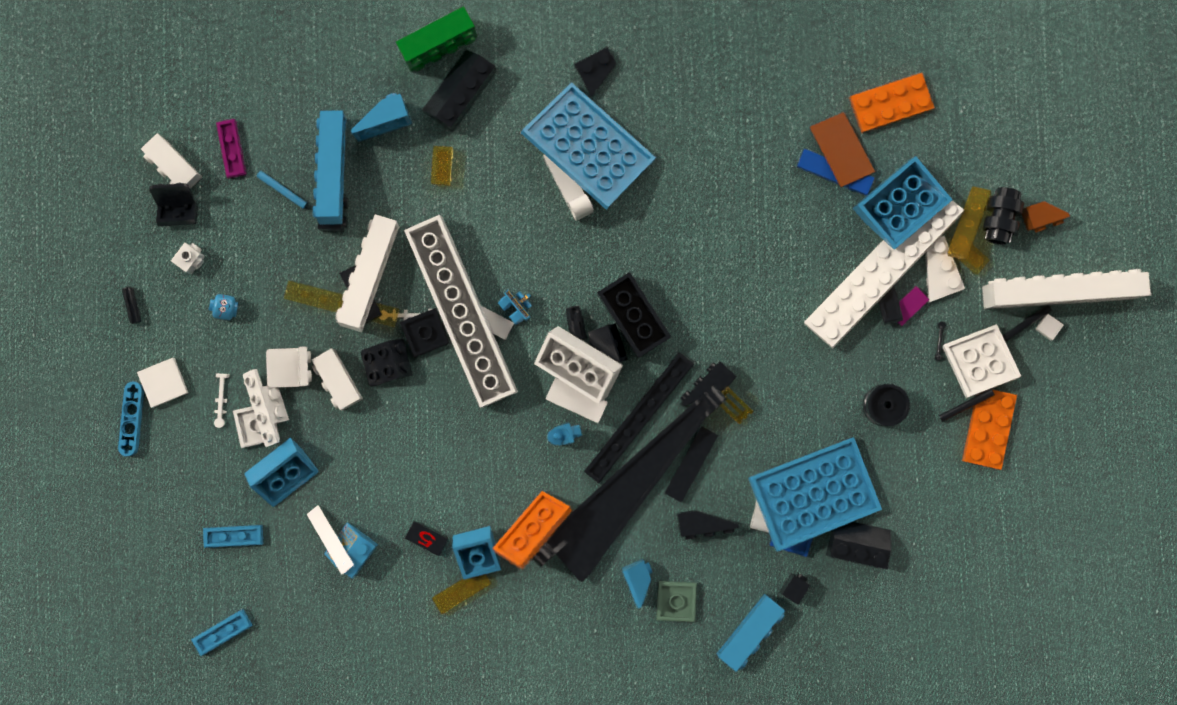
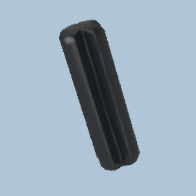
M125 287L122 289V294L131 324L140 323L141 317L133 287Z

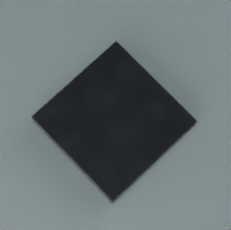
M436 308L400 322L414 357L450 344Z

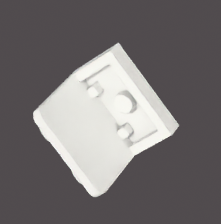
M307 347L268 349L266 351L267 386L270 388L308 386V382L312 381L311 370H308V363H311V352L307 351Z

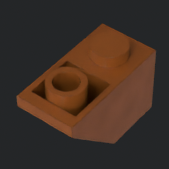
M1045 201L1028 206L1022 212L1027 231L1035 230V233L1047 229L1046 225L1052 224L1053 227L1065 223L1063 219L1070 217L1068 212Z

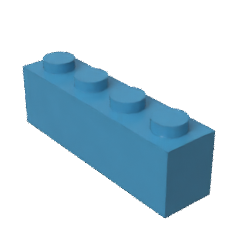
M764 594L716 653L717 656L736 672L738 669L742 670L748 662L747 658L751 653L755 654L759 649L761 640L763 638L767 639L772 633L771 628L775 623L779 624L784 618L783 613L785 610Z

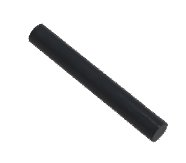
M1049 305L1044 306L1003 334L1005 342L1051 312V307Z
M989 389L940 414L939 417L944 422L995 396L992 389Z

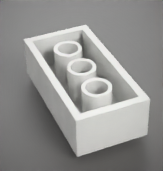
M559 326L548 333L534 363L598 404L608 397L623 365Z

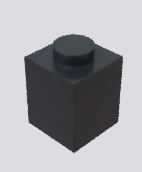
M791 573L779 593L799 605L811 585L806 583L808 579L800 573L796 576Z

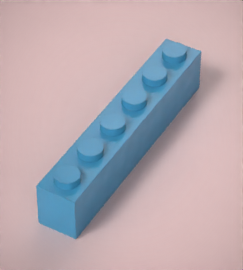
M343 110L320 111V118H317L316 121L319 135H316L318 153H315V163L318 164V169L314 171L317 188H314L313 191L314 200H316V206H313V217L317 219L319 224H342L346 118Z

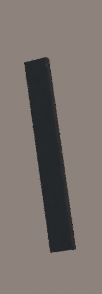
M680 352L676 355L584 470L588 476L598 484L692 368L693 362Z

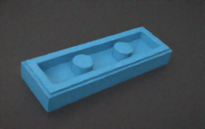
M263 525L203 528L204 548L262 545Z
M244 609L191 640L200 656L253 625Z

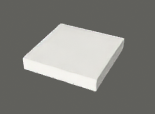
M170 358L137 372L151 408L188 394L175 358Z
M253 406L234 410L233 414L241 448L263 444L264 441L256 421ZM275 424V427H276V430H277V433H278V436H279L278 427H277V424Z

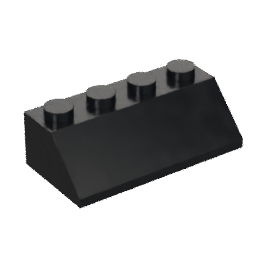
M465 50L422 111L451 132H454L497 73L496 66L481 55Z

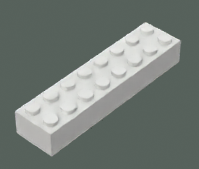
M1141 269L1128 270V272H1122L1121 270L1110 271L1104 274L1102 272H1092L1087 275L1075 273L1071 274V276L1059 274L1046 278L1045 276H1034L1029 279L1017 277L1007 280V282L1006 278L989 281L988 285L982 287L984 309L1128 300L1151 295L1149 272H1141Z

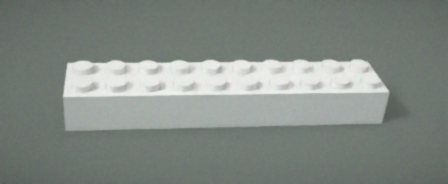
M437 215L404 230L480 408L518 393L443 217Z

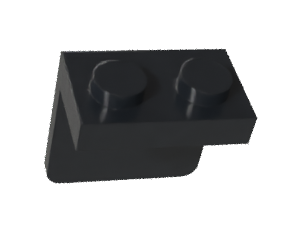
M176 183L150 186L149 191L157 205L156 224L158 227L197 223L198 204L188 184Z
M403 339L388 340L361 351L364 368L371 387L413 375Z

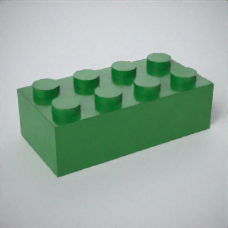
M463 6L396 41V44L410 71L415 70L416 72L422 70L427 63L437 62L442 58L441 56L456 52L459 49L458 47L473 43L475 38H477V33L471 18Z

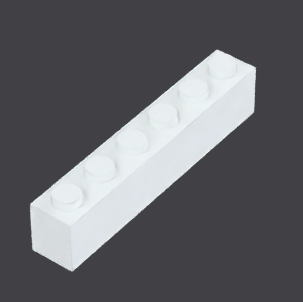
M375 214L373 220L369 221V232L367 237L363 238L361 255H357L355 260L356 269L354 273L350 274V285L343 294L342 301L344 302L342 308H339L336 313V319L340 326L359 332L363 331L399 229L396 220Z

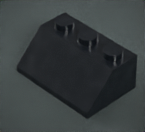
M850 522L831 530L826 555L887 570L891 555V530Z

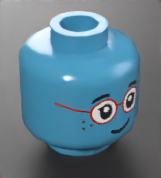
M217 294L215 300H210L209 311H212L214 318L229 321L236 317L238 302H235L233 296Z

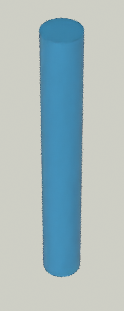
M258 172L257 177L301 208L304 209L308 203L264 172Z

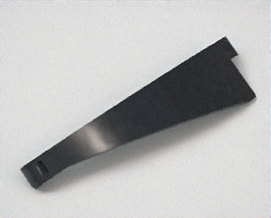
M713 385L569 514L533 556L532 559L541 568L556 554L580 582H583L594 570L706 417L727 400L723 393Z

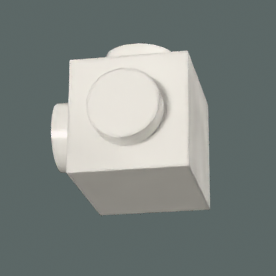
M184 243L171 262L185 272L192 274L195 269H199L202 266L205 256L200 253L202 249L194 243L191 245Z

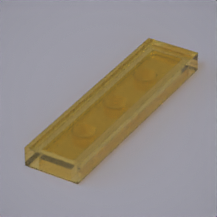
M972 186L964 207V213L961 215L948 250V256L963 260L968 259L989 197L991 196V190Z

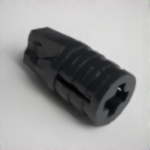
M579 306L566 308L569 333L580 340L587 339L584 319Z

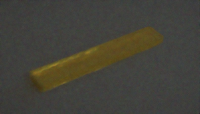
M289 280L284 295L285 300L336 313L339 308H342L344 302L342 301L343 294ZM376 303L382 316L371 322L395 328L400 309Z

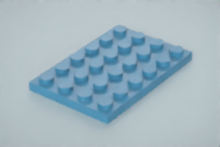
M572 82L521 131L525 138L606 210L656 159L654 155Z
M854 437L748 478L776 551L783 550L882 510Z

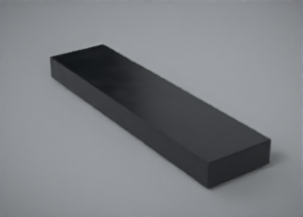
M703 426L700 427L664 492L665 494L682 503L719 435Z

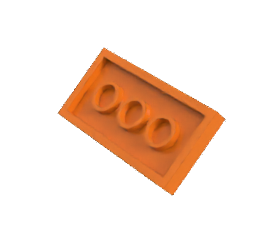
M922 73L850 96L861 133L934 109Z
M992 389L995 396L973 406L962 461L1002 470L1017 395Z
M541 491L493 547V550L498 555L523 569L571 513L570 506Z

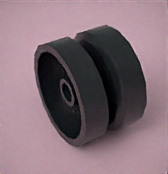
M882 384L871 388L865 394L862 401V409L865 417L871 423L878 426H895L908 416L910 400L907 393L901 387L894 384Z

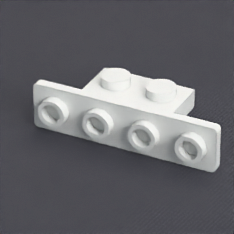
M253 369L243 374L244 383L265 447H269L280 442L275 424L288 421L289 418L279 387H263L257 369Z

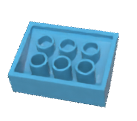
M915 156L855 205L853 209L876 234L895 250L949 204L952 198Z

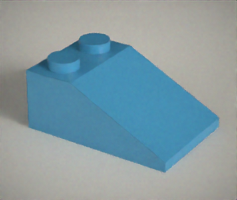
M392 93L387 95L385 99H382L351 129L358 142L412 124L401 94Z

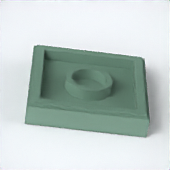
M658 581L656 620L695 622L697 583Z

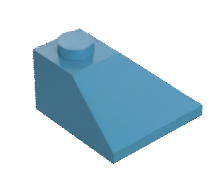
M643 559L622 567L637 608L642 607L651 581L649 574L653 573L649 562L645 563Z

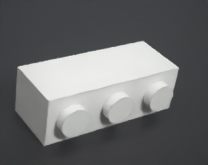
M158 133L141 148L145 153L143 157L150 164L155 163L158 166L156 170L164 178L168 176L172 180L170 184L186 183L191 188L202 178Z
M331 348L312 359L314 363L312 368L316 375L320 374L323 379L321 384L326 392L329 391L332 395L331 402L336 409L345 410L363 399L335 349Z
M556 378L546 397V400L596 423H599L608 403L604 399L598 404Z

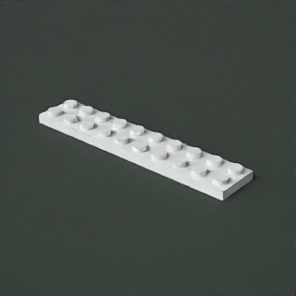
M951 201L895 250L883 240L809 316L804 324L833 349L964 213V209Z

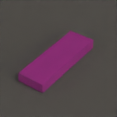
M230 119L216 122L226 177L230 179L247 175L236 120Z

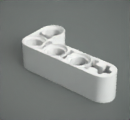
M543 155L575 220L577 221L593 213V206L582 188L546 155Z

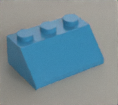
M289 438L244 474L249 486L274 507L319 471L302 448Z

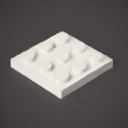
M997 324L942 346L966 398L1021 377Z

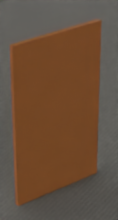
M844 112L809 127L840 187L875 172Z

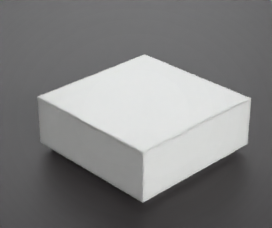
M1046 314L1035 330L1051 341L1061 330L1063 324L1050 314Z

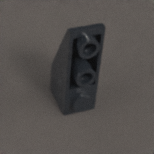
M719 361L717 364L713 362L706 369L708 374L704 378L700 376L693 383L695 388L691 392L687 390L681 396L682 402L680 405L683 407L694 403L713 385L723 392L737 376L722 362Z
M697 510L676 513L679 533L681 537H685V540L695 539L698 534H704V537L714 536L717 531H723V534L735 532V528H739L735 522Z

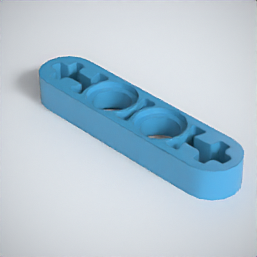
M129 382L124 388L118 451L123 456H133L139 449L144 389L139 382ZM134 385L135 388L138 389V392H136L135 394H133V392H130V389L134 388ZM134 395V399H138V402L129 401V398H133ZM131 404L137 407V412L134 415L128 413V406ZM129 423L135 426V431L132 434L126 432V426ZM125 437H134V440L125 439ZM129 443V446H132V450L127 451L124 449V446Z

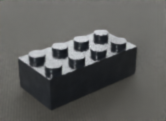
M630 272L597 292V296L638 359L671 338V335Z

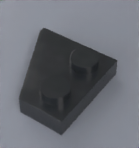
M608 47L574 64L590 97L596 94L598 88L616 66V62Z

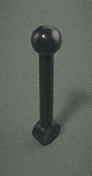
M943 321L937 324L939 335L937 354L934 356L936 361L942 359L940 354L943 329L946 327Z

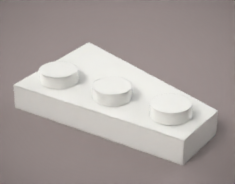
M942 236L925 253L928 303L965 289L945 236Z

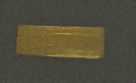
M486 574L465 580L462 578L433 596L432 600L440 613L443 614L490 585L491 581Z

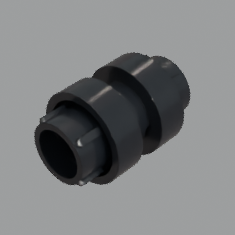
M999 187L995 190L994 196L989 197L987 210L992 212V215L985 217L982 228L986 232V241L998 245H1009L1012 242V237L1018 235L1020 223L1015 221V216H1021L1024 208V202L1021 201L1022 194L1019 190Z

